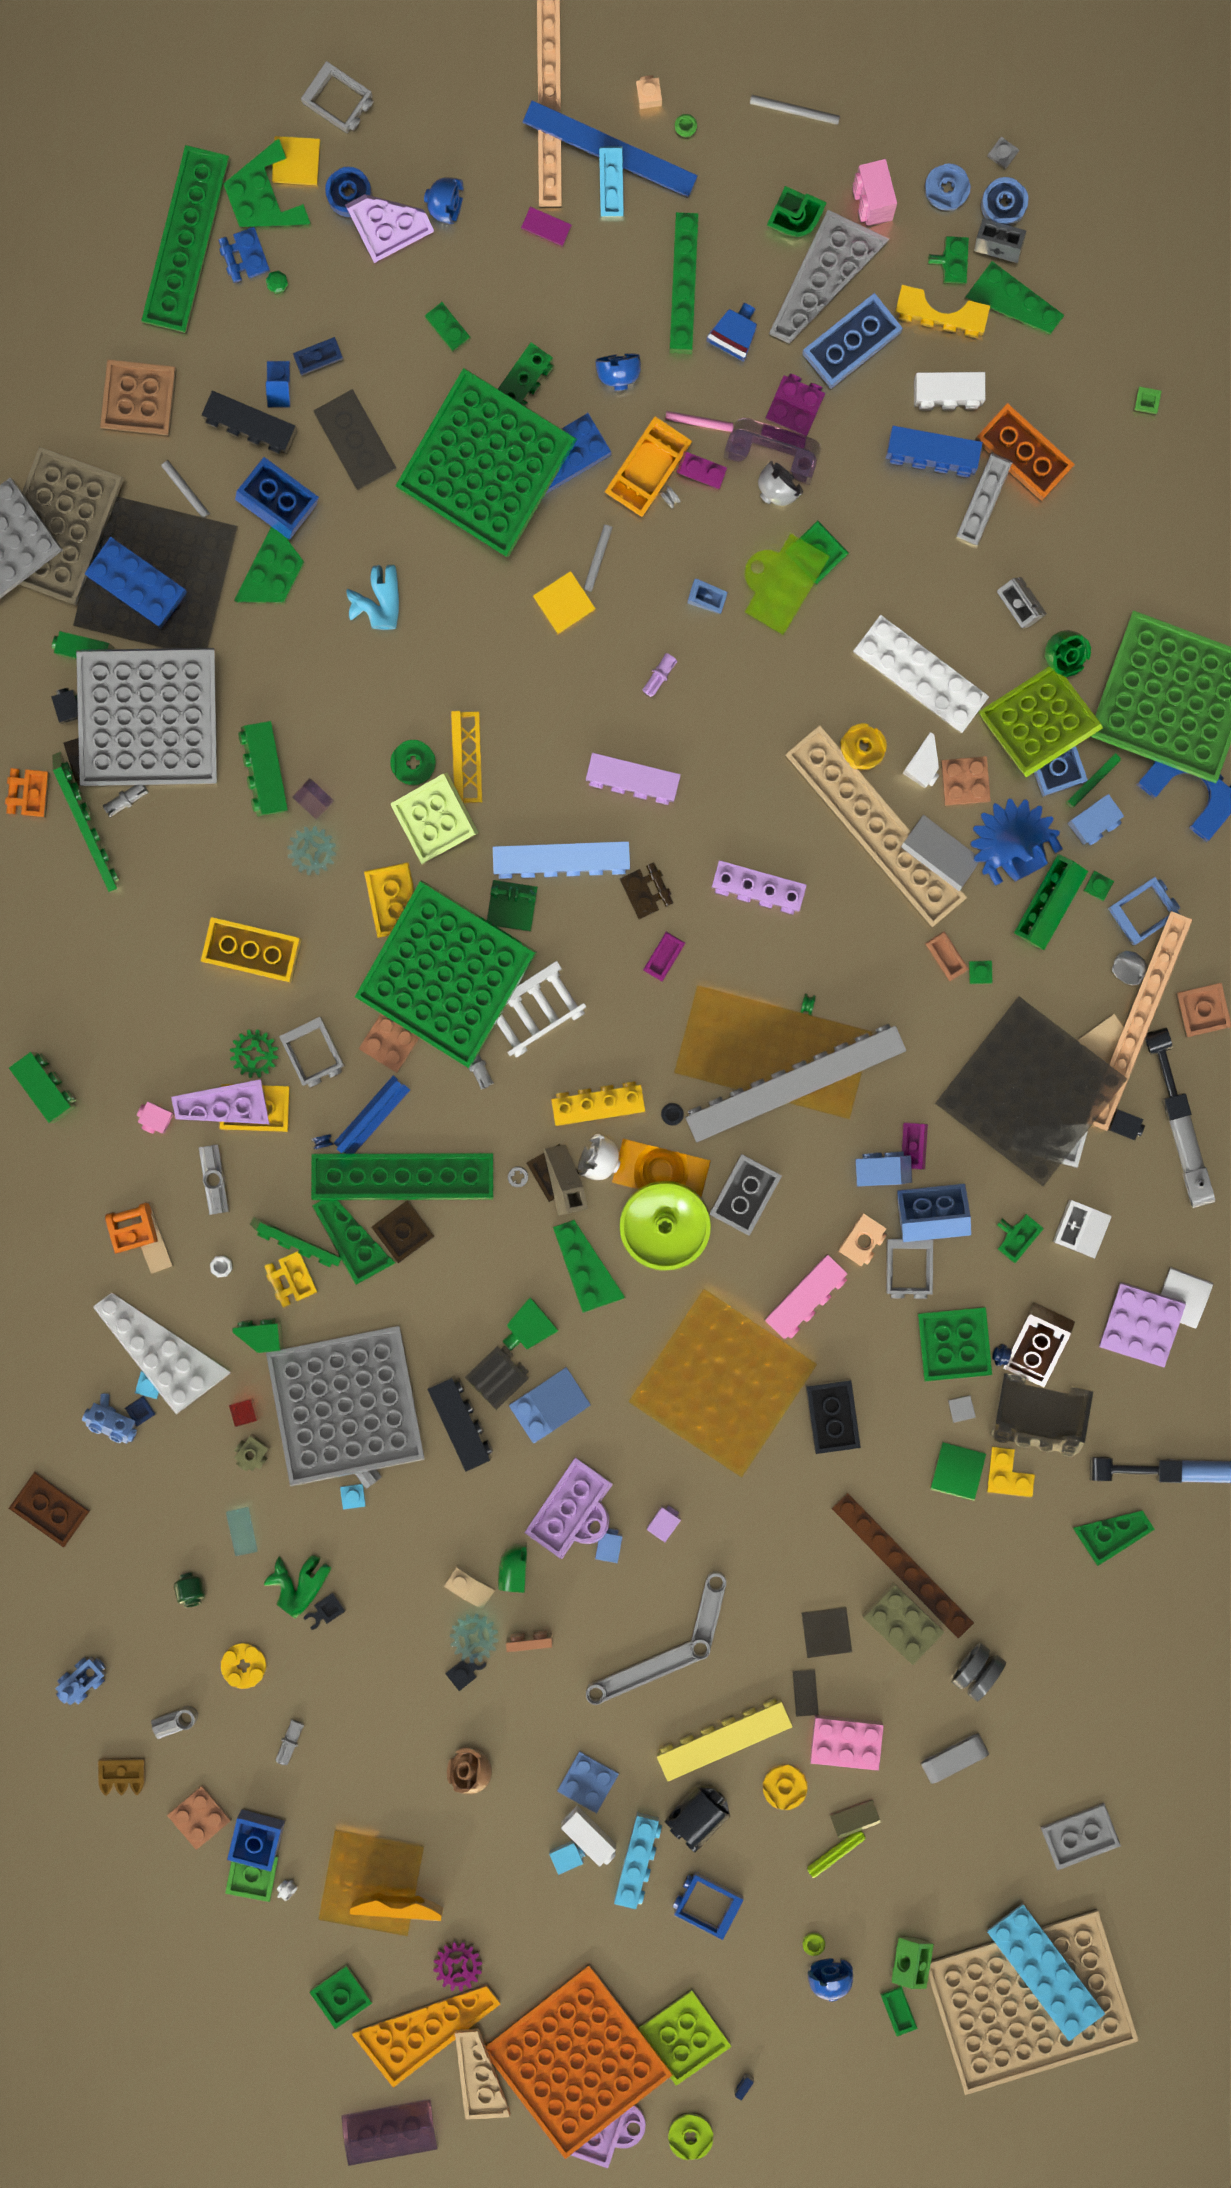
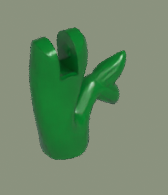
M314 1554L305 1561L300 1570L296 1591L281 1557H278L275 1562V1572L269 1575L264 1582L265 1586L280 1585L281 1592L276 1605L295 1619L316 1597L332 1568L325 1563L316 1574L312 1573L320 1562V1558Z

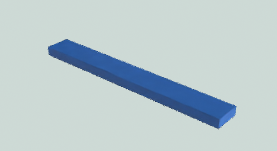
M531 101L522 122L599 158L600 146H623L624 169L685 197H689L698 176L535 101Z

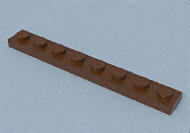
M848 1492L831 1508L958 1639L974 1624L966 1613Z

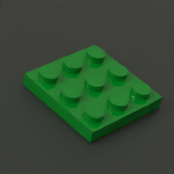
M986 1307L918 1313L924 1381L992 1375Z

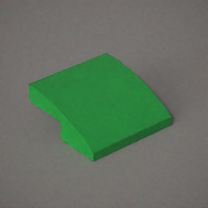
M942 1442L930 1490L974 1501L986 1454Z

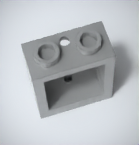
M326 61L301 100L304 105L348 134L350 129L355 130L361 120L359 116L363 110L367 112L371 107L373 95L370 90ZM332 76L363 96L345 123L315 103V100Z
M318 1017L279 1036L303 1086L308 1084L310 1088L321 1083L320 1078L325 1075H329L331 1078L342 1073L341 1068L345 1065L322 1017ZM320 1028L336 1064L306 1077L290 1042Z
M887 1239L886 1293L891 1294V1298H905V1294H914L916 1299H927V1294H933V1239L903 1242V1239ZM893 1248L926 1249V1288L892 1287Z

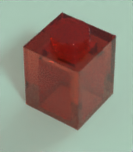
M253 1397L229 1405L235 1427L259 1420Z

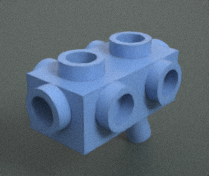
M101 1394L100 1405L93 1403L91 1409L87 1408L82 1421L86 1422V1426L90 1431L96 1434H106L114 1442H124L126 1444L128 1441L133 1442L137 1433L135 1421L116 1413L113 1407H109L110 1395Z
M83 1657L74 1665L77 1670L71 1675L66 1672L57 1680L59 1685L55 1688L58 1691L56 1695L64 1704L81 1703L88 1696L85 1693L91 1687L96 1689L105 1681L102 1677L106 1674L104 1671L106 1666L99 1658L94 1660L90 1657L87 1660ZM87 1669H93L95 1672L94 1676H88L86 1673Z

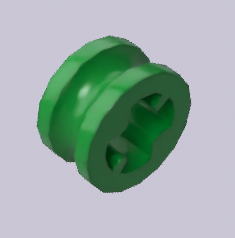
M804 994L800 1013L808 1012V1015H812L815 995L809 997L808 994Z

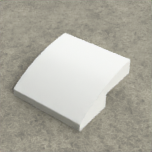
M1170 1267L1162 1286L1161 1295L1186 1302L1180 1323L1197 1328L1213 1283Z

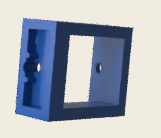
M695 1871L693 1876L688 1875L683 1885L686 1888L683 1895H678L672 1906L675 1908L674 1915L723 1940L744 1898L737 1892ZM697 1881L731 1898L717 1927L683 1910Z

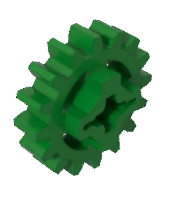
M258 1029L255 1034H252L251 1030H247V1036L240 1033L239 1037L241 1040H233L236 1048H230V1051L235 1053V1056H232L230 1060L237 1062L234 1065V1069L240 1067L241 1075L248 1072L249 1078H252L254 1073H256L257 1077L261 1078L262 1071L269 1074L268 1067H276L272 1061L273 1059H279V1056L274 1055V1051L279 1050V1048L272 1046L275 1039H267L269 1033L266 1032L261 1036ZM252 1039L251 1045L241 1048L245 1041ZM261 1040L268 1046L269 1052L263 1050ZM254 1047H256L257 1052L265 1056L255 1057V1060H252V1056L244 1053V1051H253ZM240 1056H244L246 1058V1060L248 1061V1067H246L241 1062ZM263 1059L268 1060L263 1067L256 1069L260 1061Z

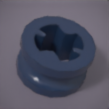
M331 1134L312 1138V1142L315 1143L314 1150L333 1145V1142L330 1141Z

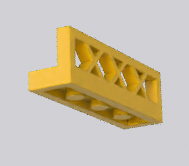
M451 711L454 786L463 803H482L479 712ZM461 717H475V726L469 733L462 727ZM462 731L466 734V736L463 739ZM474 731H475V739L471 736V734H472ZM468 737L476 743V749L470 755L462 749V744ZM475 753L476 761L471 758ZM463 754L467 757V759L464 762ZM469 760L476 765L477 769L471 778L463 772V766ZM463 776L468 779V781L465 784ZM476 776L477 784L474 781H472ZM470 782L477 788V798H464V788Z

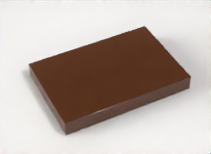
M36 1471L8 1508L63 1548L90 1512L89 1508Z

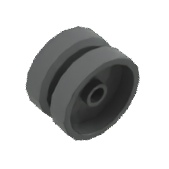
M981 1642L965 1657L951 1680L959 1689H964L969 1685L967 1694L977 1702L990 1690L1007 1663L998 1655H994L988 1660L990 1649Z

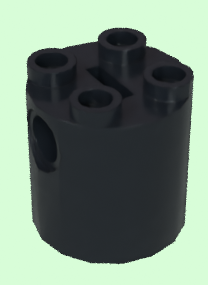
M697 1785L670 1813L664 1822L671 1828L670 1832L677 1839L683 1838L689 1849L696 1853L730 1817L727 1800L717 1789Z

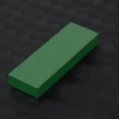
M1116 753L1113 754L1066 804L1070 808H1074L1121 761V758Z

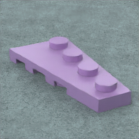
M261 1079L171 1097L175 1119L270 1124Z

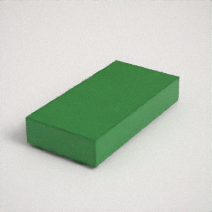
M901 1985L880 1993L897 2037L918 2029Z

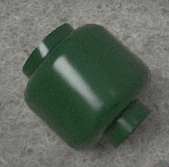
M193 1573L180 1575V1580L174 1583L177 1602L184 1605V1608L202 1604V1600L206 1595L202 1578L193 1576Z

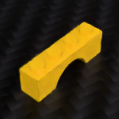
M902 285L894 315L899 316L898 319L902 321L912 322L913 319L921 321L920 324L926 327H934V325L943 326L944 331L953 333L956 330L964 331V335L978 338V335L983 336L990 306L967 301L964 307L957 312L941 313L934 310L928 304L924 290Z

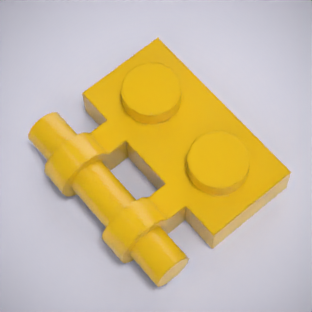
M298 1251L279 1259L281 1269L277 1271L273 1263L264 1266L268 1274L266 1277L268 1281H271L276 1292L274 1295L277 1300H280L282 1307L291 1304L288 1295L292 1293L296 1301H299L318 1292L302 1255L298 1254ZM285 1275L290 1285L289 1288L284 1289L279 1278L280 1276Z

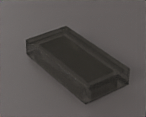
M815 1669L792 1670L796 1717L819 1715Z

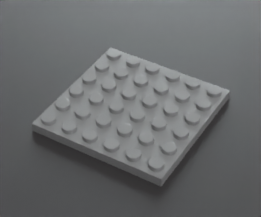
M214 648L76 650L80 786L217 783Z
M400 1326L266 1353L290 1486L425 1460Z

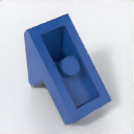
M267 361L266 395L268 408H290V361Z

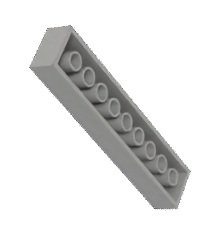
M889 1024L875 1029L877 1032L875 1035L863 1034L856 1037V1043L848 1045L845 1042L834 1047L835 1052L829 1055L824 1051L813 1056V1062L807 1064L805 1060L792 1065L794 1070L786 1073L783 1069L772 1074L773 1079L767 1082L762 1078L751 1083V1089L744 1091L743 1088H739L730 1092L731 1097L723 1100L722 1097L710 1101V1106L705 1109L698 1106L689 1110V1116L685 1118L696 1143L906 1052L896 1026L890 1027Z

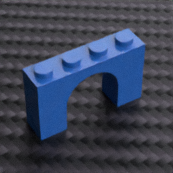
M1155 761L1136 785L1154 799L1174 776L1186 772ZM1221 774L1216 783L1200 778L1207 787L1208 802L1189 828L1205 842L1211 839L1231 815V785L1228 786L1223 782L1224 777Z

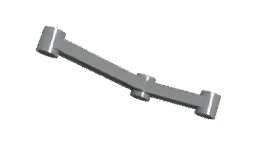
M713 1571L707 1575L691 1641L601 1680L592 1682L586 1689V1699L588 1702L594 1705L601 1704L604 1701L707 1658L710 1654L726 1588V1578L723 1573ZM712 1577H720L723 1581L722 1585L718 1588L712 1587L710 1585ZM697 1643L706 1645L707 1649L703 1654H697L694 1651V1646ZM591 1689H601L602 1696L598 1699L592 1698L589 1693Z

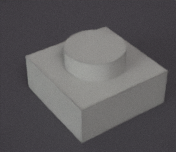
M1001 137L987 157L1006 170L1018 154L1019 149Z

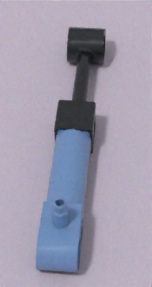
M1090 1457V1480L1112 1481L1113 1474L1157 1475V1481L1160 1483H1231V1461L1158 1458L1157 1466L1113 1465V1458Z

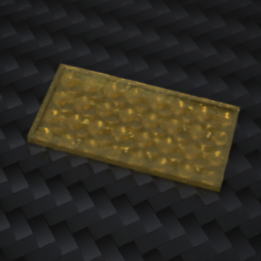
M697 985L674 1073L733 1089L743 1088L746 1091L752 1088L750 1084L763 1078L767 1082L773 1079L771 1075L784 1069L786 1073L794 1070L792 1067L794 1064L804 1060L807 1064L813 1062V1056L824 1051L829 1055L835 1052L834 1047L845 1042L848 1045L856 1043V1037L866 1033L872 1036L873 1031ZM862 1071L789 1103L850 1119Z

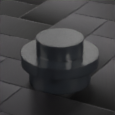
M669 1103L663 1107L661 1117L666 1124L674 1126L683 1120L684 1112L680 1105Z

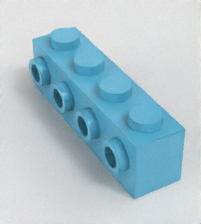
M640 1812L636 1813L614 1904L636 1909L638 1904H642L645 1891L641 1890L643 1882H648L651 1869L647 1868L649 1860H654L656 1847L653 1846L654 1839L660 1837L662 1825L658 1824L659 1817Z

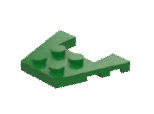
M280 139L275 140L223 183L239 227L311 224L304 204L281 212L265 167L287 159Z

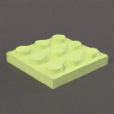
M448 773L438 776L391 803L421 864L479 833Z

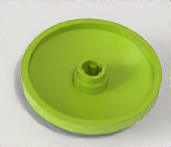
M673 1181L653 1182L639 1188L625 1203L620 1217V1235L626 1250L636 1261L656 1270H675L690 1264L703 1252L710 1236V1215L702 1198L686 1185Z

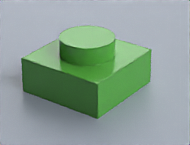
M1139 387L1134 410L1157 414L1162 391Z

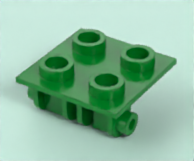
M493 880L487 921L494 923L498 927L531 931L538 887Z

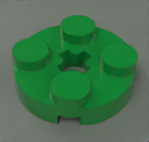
M407 740L401 743L392 753L390 760L391 770L396 778L404 784L411 786L420 785L432 777L436 768V758L430 747L422 741ZM412 756H415V759L420 761V764L416 765V769H411V766L407 765V761H410Z

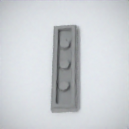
M993 452L991 453L957 537L975 545L979 544L1013 461Z

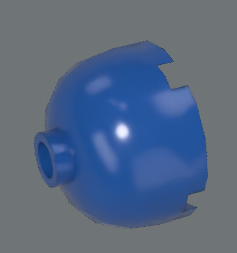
M453 177L440 178L432 184L430 189L426 190L424 202L427 203L429 213L436 220L447 224H454L453 221L457 220L463 198L459 197V190L464 191L461 179Z
M624 353V356H617V354L609 355L595 360L598 377L605 385L614 386V390L628 389V384L634 383L641 372L640 355L636 353Z
M824 1959L811 1965V1970H808V1981L810 1988L816 1996L828 2001H837L851 1990L853 1967L845 1960H841V1963H833L834 1959Z

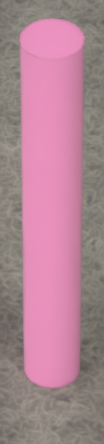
M666 411L665 420L730 432L733 429L732 422Z

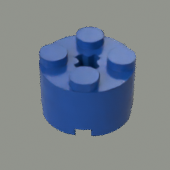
M354 167L340 168L331 174L326 182L325 192L331 209L344 217H351L345 206L346 204L365 194L372 196V189L368 178L361 170ZM352 188L353 193L350 196H346L345 192Z

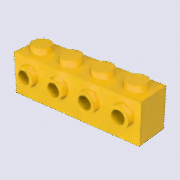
M636 1081L622 1083L623 1088L614 1089V1085L600 1087L601 1091L592 1093L591 1088L578 1090V1095L569 1096V1092L555 1094L556 1098L551 1099L555 1126L645 1112L641 1085H636Z

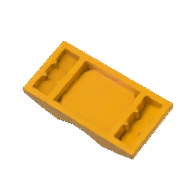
M654 417L605 490V493L643 517L680 463L684 451L687 452L693 441L657 417Z
M623 1138L619 1152L620 1166L617 1172L614 1173L612 1182L639 1189L653 1182L673 1181L686 1185L702 1198L711 1160Z
M376 1893L354 1900L350 1908V1914L441 1921L443 1907L418 1895L408 1898L385 1896L382 1893Z

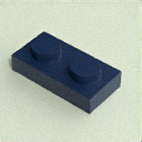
M335 337L293 353L301 376L343 360Z

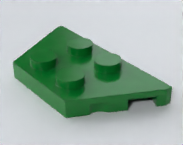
M272 526L234 599L237 603H285L305 563L288 539Z

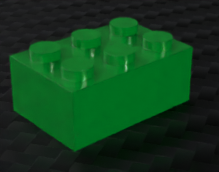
M29 1052L10 1066L9 1069L48 1123H55L76 1108L73 1103L76 1099L69 1090L66 1091L62 1088L60 1084L63 1081L55 1071L52 1072L48 1069L47 1065H49V1062L42 1053Z

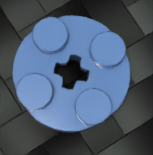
M948 163L932 169L927 176L925 182L926 198L938 209L956 210L965 203L969 196L971 188L969 178L966 172L958 165ZM950 181L952 183L951 187L954 190L946 193L941 185L942 183L947 184Z

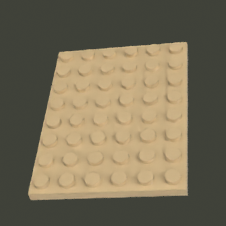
M1098 1910L1041 1927L1105 2012L1104 2016L1070 2041H1068L995 1942L931 1961L928 1977L965 2095L1139 2041Z

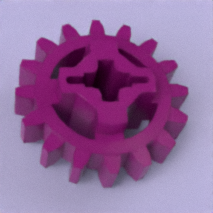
M453 1941L452 1947L445 1944V1951L438 1950L437 1952L440 1958H434V1963L438 1964V1966L433 1968L434 1972H439L436 1977L437 1981L443 1979L442 1986L445 1987L450 1984L451 1991L455 1989V1986H458L459 1990L463 1991V1985L470 1989L472 1987L471 1981L478 1982V1977L475 1974L482 1973V1969L477 1967L482 1965V1960L476 1959L480 1954L479 1951L473 1953V1945L466 1948L465 1941H462L461 1946H457L456 1941ZM452 1952H462L460 1955L451 1954ZM469 1958H471L473 1963V1971L467 1964ZM463 1959L462 1967L453 1972L454 1963L458 1964ZM443 1962L448 1966L449 1971L447 1974L443 1970ZM456 1977L465 1978L463 1980H454Z

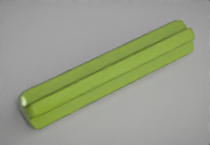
M858 1831L850 1834L808 1866L809 1874L813 1878L817 1877L866 1839L864 1833Z

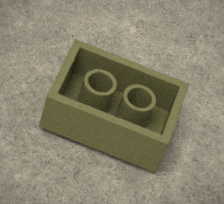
M894 1582L862 1615L912 1665L944 1633L943 1629Z

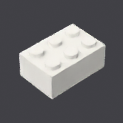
M985 372L916 373L914 378V407H919V410L922 411L933 410V407H942V410H956V406H965V410H978V406H982L985 401Z

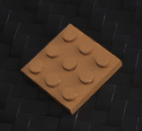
M107 360L100 428L169 436L176 367Z

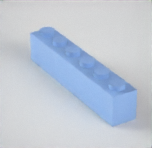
M629 842L493 847L494 875H499V879H511L512 874H521V878H535V873H544V877H558L559 872H567V876H580V872L589 871L590 876L603 875V871H612V875L626 874V870H630Z

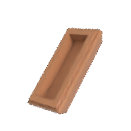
M945 931L925 943L949 981L969 969Z

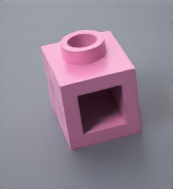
M147 1102L146 1105L142 1104L137 1113V1116L140 1117L138 1123L143 1124L141 1127L143 1130L154 1134L155 1130L164 1134L174 1113L152 1102Z

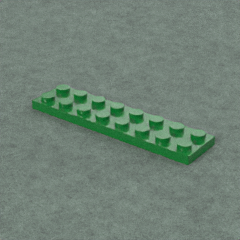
M185 145L141 319L143 323L186 333L230 159L228 155Z
M493 1153L311 1154V1200H493Z

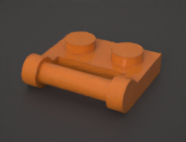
M142 1203L137 1208L115 1214L111 1212L106 1214L105 1220L115 1254L158 1242L149 1203ZM141 1216V1223L118 1229V1222Z

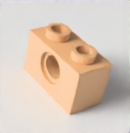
M862 1213L838 1251L860 1266L863 1263L868 1265L875 1254L872 1252L876 1244L880 1246L886 1238L887 1234L884 1232L887 1228ZM863 1234L870 1237V1244L867 1247H860L858 1245L859 1236Z

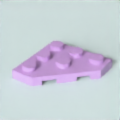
M366 194L345 205L374 263L434 232L425 211L420 208Z

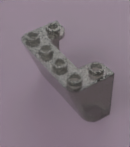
M1004 1373L991 1430V1436L994 1437V1440L1000 1443L1015 1442L1020 1447H1039V1450L1044 1452L1059 1451L1062 1455L1068 1457L1078 1454L1086 1440L1093 1391L1071 1387L1068 1393L1025 1385L1026 1377Z

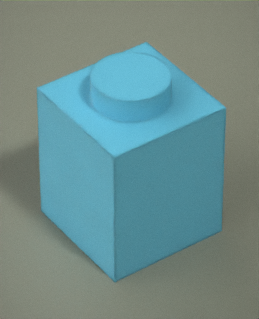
M573 1840L549 1852L558 1875L584 1863L583 1857L586 1856L585 1852Z

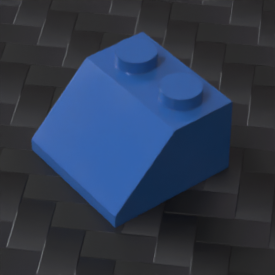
M242 1809L236 1820L227 1860L271 1872L280 1845L285 1821Z

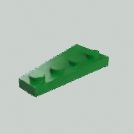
M993 261L964 298L969 301L989 305L990 310H995L1011 319L1014 318L1049 335L1064 317V314Z
M253 1217L250 1223L258 1231L257 1236L269 1241L272 1237L279 1240L278 1245L289 1250L291 1246L299 1249L298 1254L309 1259L313 1255L319 1258V1263L327 1267H331L332 1264L335 1266L340 1264L342 1259L340 1256L315 1244L306 1243L305 1240L293 1234L288 1235L285 1231L273 1225L263 1224L256 1217Z
M575 1220L553 1227L583 1313L626 1298Z

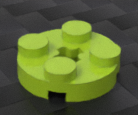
M686 2113L679 2116L669 2128L668 2140L670 2148L676 2156L684 2160H697L704 2157L710 2151L713 2144V2131L710 2123L698 2114ZM687 2132H695L696 2141L690 2140L687 2142L685 2134Z

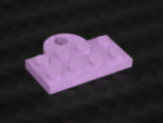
M575 1458L524 1533L560 1559H563L574 1541L582 1544H592L604 1537L609 1527L608 1511L600 1502L613 1483L578 1458ZM594 1521H598L601 1526L596 1534L590 1531V1525Z
M634 2105L571 2154V2156L608 2168L615 2147L629 2148L636 2145L642 2139L646 2127L643 2112L638 2106ZM630 2123H637L640 2126V2131L637 2134L628 2132L627 2126Z

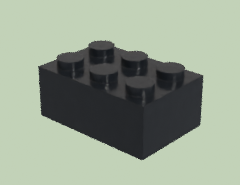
M851 1379L805 1385L815 1454L861 1448Z

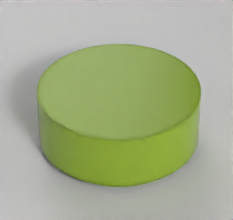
M817 1932L808 1933L803 1939L804 1951L811 1956L820 1955L825 1949L824 1937Z

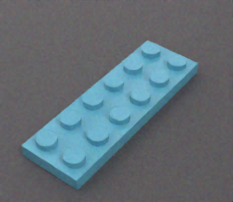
M1023 1903L986 1930L1068 2041L1105 2015L1103 2009Z

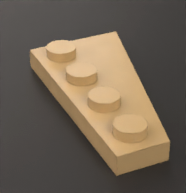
M479 2029L456 2030L455 2038L465 2120L510 2117V2109Z

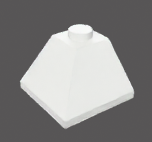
M931 732L903 772L904 775L924 788L928 784L933 786L939 777V774L936 773L939 769L935 736Z

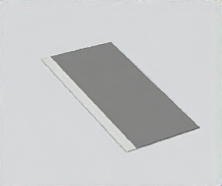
M925 815L921 817L901 846V848L958 891L961 890L979 864V862L974 861L976 854Z

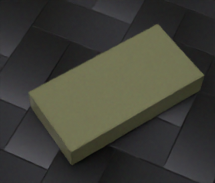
M873 1800L830 1816L838 1838L881 1823Z

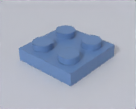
M579 1751L557 1792L597 1814L619 1773Z

